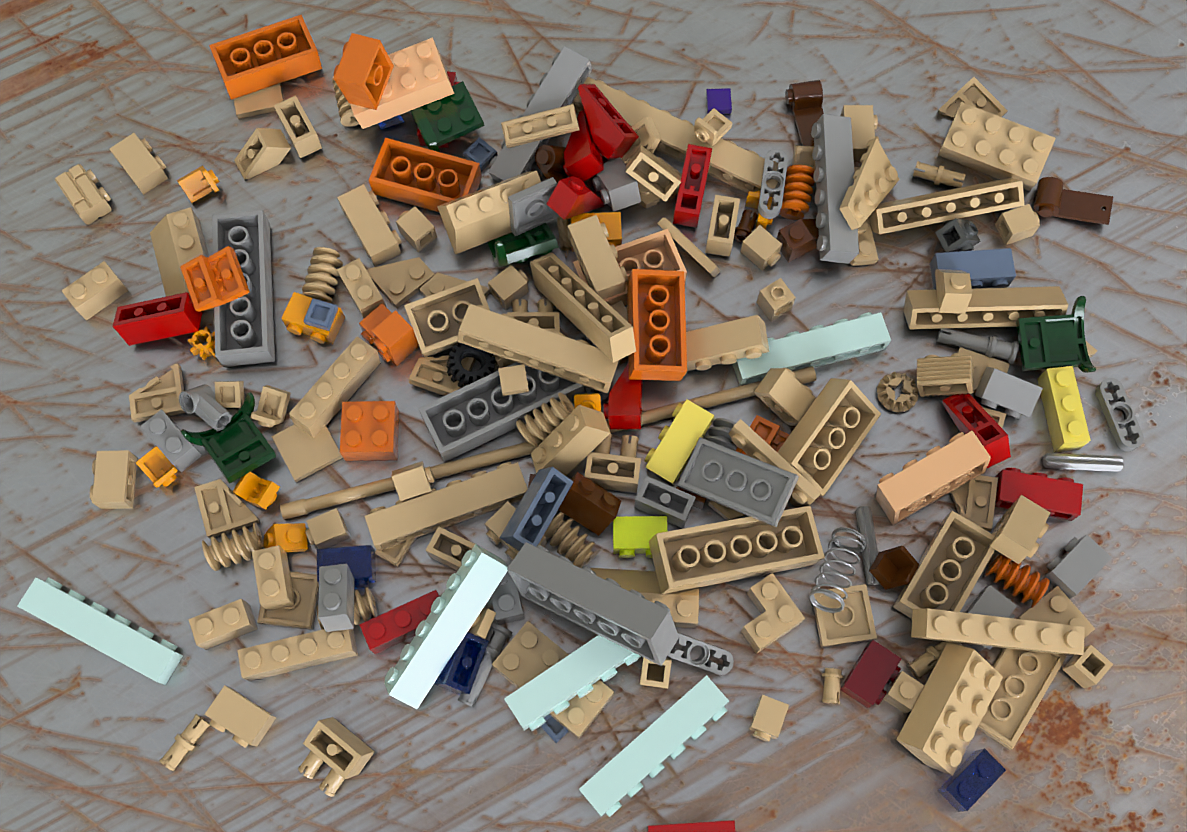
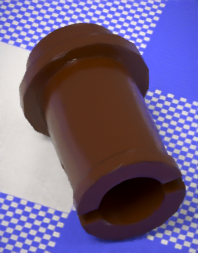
M747 209L743 211L739 225L735 228L734 238L738 242L742 243L752 233L758 218L756 212L750 217L752 210Z

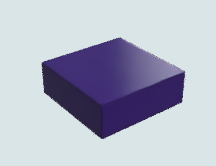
M731 88L706 89L707 114L713 108L721 114H731Z

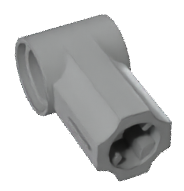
M203 384L180 393L179 403L183 411L187 414L196 413L216 431L223 430L231 422L232 414L215 400V394L210 386Z

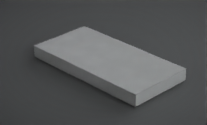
M700 437L677 486L777 527L799 477L794 473Z

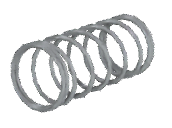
M847 527L836 528L833 531L832 539L828 544L829 550L824 554L825 562L820 565V574L815 580L816 586L811 589L809 595L811 603L818 609L829 613L841 612L844 609V600L848 597V594L842 588L852 586V582L847 576L856 574L852 564L860 562V558L856 553L864 551L866 545L865 537L860 532ZM840 531L852 533L858 536L863 544L852 537H835V534ZM837 539H851L861 546L850 547L842 544ZM834 542L840 548L831 549V543ZM832 551H847L854 554L858 559L856 562H847L837 557ZM831 552L838 560L827 561V554ZM839 562L846 564L853 569V573H841L832 568L828 563ZM827 564L834 572H823L822 568ZM824 574L842 576L849 581V585H837L828 580ZM822 575L830 584H818V578ZM820 586L835 587L844 592L845 597L842 598L831 590L821 589ZM823 593L832 599H836L841 603V607H825L815 599L814 594Z

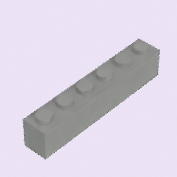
M564 46L561 53L558 52L554 56L550 71L542 76L539 83L540 87L536 94H532L528 99L527 109L524 114L519 115L517 118L571 105L579 92V85L584 84L593 69L590 59ZM550 138L511 148L506 147L504 139L501 146L502 150L489 164V174L495 181L501 182L531 171L536 163V151L540 146L547 145Z
M823 114L813 124L811 135L814 138L812 157L815 160L816 168L813 178L817 188L815 194V204L818 208L816 227L819 228L817 249L820 251L821 261L849 264L859 254L858 228L851 230L839 208L848 187L854 184L851 118Z

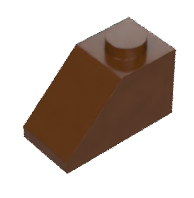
M799 219L779 230L776 239L782 243L780 251L788 263L817 248L819 228L816 227V219Z

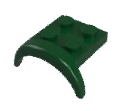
M463 81L452 86L455 94L410 111L430 150L440 152L439 146L485 126Z
M547 223L517 236L511 232L488 241L492 257L498 267H504L513 262L521 263L528 260L531 256L537 254L546 255L552 252L553 249L559 248L557 239Z
M1085 296L1077 297L1070 315L1018 318L1016 325L1023 371L1066 366L1078 367L1085 373L1096 371V367L1090 361L1085 340Z
M251 392L247 393L244 404L223 430L216 431L215 429H210L203 432L181 430L186 440L205 448L229 484L276 457L274 450L250 418L255 407V399Z

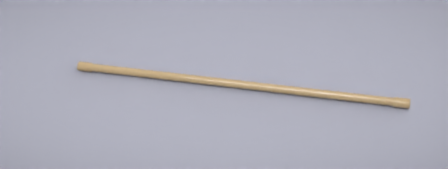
M813 366L793 371L796 375L795 378L801 384L814 382L817 379ZM761 381L692 398L689 401L705 409L755 396L754 392ZM685 401L643 411L641 425L671 418L679 403L684 404ZM609 420L606 421L610 433H614V432H618V431H621V430H625V429H610V427H609ZM524 442L430 468L434 479L530 455L537 446ZM392 477L309 499H300L281 504L280 510L283 519L287 520L306 515L312 511L396 490Z

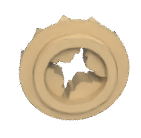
M893 372L885 375L877 386V397L880 403L890 411L905 412L911 409L918 400L919 391L915 384V379H911L906 373ZM899 384H902V392L905 394H901L895 400V391L892 388L896 389Z

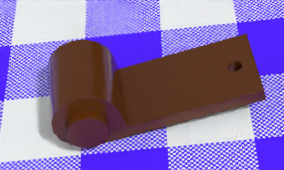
M814 80L790 84L789 89L785 91V98L787 104H791L802 146H814V138L811 135L812 126L824 114L821 81Z
M542 145L536 151L535 162L546 179L553 177L558 184L559 180L567 178L563 168L566 147Z
M1044 177L1038 181L1034 210L1040 216H1053L1109 225L1113 196L1063 189L1064 183L1062 180L1055 177Z

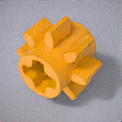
M205 326L204 330L194 332L192 338L188 339L190 345L193 346L190 349L194 356L199 354L202 360H206L207 357L211 356L215 357V331L211 333L209 328Z

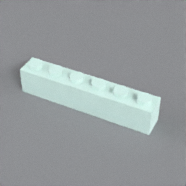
M868 312L850 321L848 319H841L830 326H814L807 332L799 333V331H794L785 335L784 338L776 340L775 338H767L769 352L763 353L761 357L755 359H748L746 357L737 359L732 365L739 386L763 380L770 368H788L791 371L810 366L817 368L882 351L888 347L891 338L882 313L872 314Z
M477 544L474 545L472 550H468L462 558L461 567L456 574L454 573L450 576L444 593L441 597L435 599L427 619L420 622L416 629L415 637L410 644L404 646L400 654V660L395 667L390 668L385 676L384 684L388 694L416 709L508 571V566L503 559Z
M35 577L17 607L146 677L166 685L183 655L175 652L178 646L165 639H162L161 643L153 640L154 633L140 626L137 631L129 627L131 621L118 614L114 618L106 614L107 608L96 602H93L91 606L84 603L85 596L73 590H70L67 594L60 590L63 586L62 584L49 577L46 581Z
M598 635L504 698L524 731L528 728L534 731L546 722L545 716L553 711L556 715L570 706L568 702L576 695L579 698L584 697L594 689L592 684L600 679L603 682L609 680L618 673L617 667L623 663L629 666L641 656Z
M706 675L580 787L579 791L601 817L605 813L610 817L622 806L619 801L626 794L631 798L644 787L640 782L648 774L651 778H654L665 768L662 762L668 756H671L674 760L686 749L683 743L687 739L692 737L695 741L707 730L704 726L707 721L712 718L716 722L728 711L724 706L729 700Z

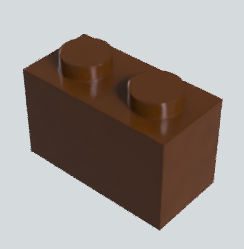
M577 472L570 479L573 481V484L558 510L599 536L616 518L622 500Z

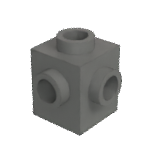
M955 218L945 223L944 227L935 232L942 248L946 252L973 251V246L981 242L977 236V227L969 220Z

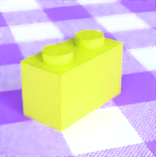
M667 516L616 517L613 520V554H619L620 558H633L635 554H646V557L652 558L649 540L657 533L668 532Z

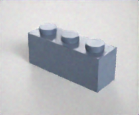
M1011 248L935 253L930 262L934 290H937L936 269L962 270L970 273L972 289L1007 288L1016 277Z
M554 467L538 470L501 534L500 539L517 551H520L526 542L536 547L572 486L573 481Z

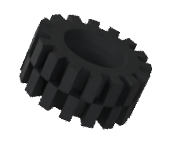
M459 342L458 346L455 344L452 347V351H450L447 361L448 376L452 375L451 381L453 383L459 381L458 387L462 388L463 384L469 385L492 374L495 368V356L492 357L493 354ZM466 357L475 358L480 362L481 368L478 371H468L462 367L461 361Z

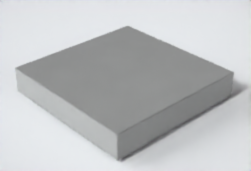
M553 177L508 197L510 226L515 236L559 217L555 211L546 205L557 186V182Z

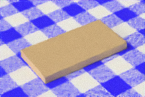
M1002 648L992 667L1003 678L987 708L986 714L977 728L1009 750H1012L1067 656Z

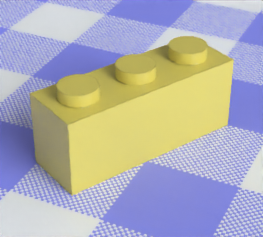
M1073 366L1048 368L1039 376L1037 381L1038 386L1043 388L1041 399L1053 451L1080 450L1091 440Z
M686 399L684 404L679 403L672 414V417L675 419L671 426L666 425L658 437L661 440L657 449L652 448L645 458V462L648 463L646 469L672 485L676 484L685 469L699 438L705 436L715 419L713 414Z

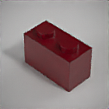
M870 641L843 682L840 690L867 708L873 706L874 703L879 705L887 693L884 687L888 680L893 682L901 670L898 664L902 658L876 641Z

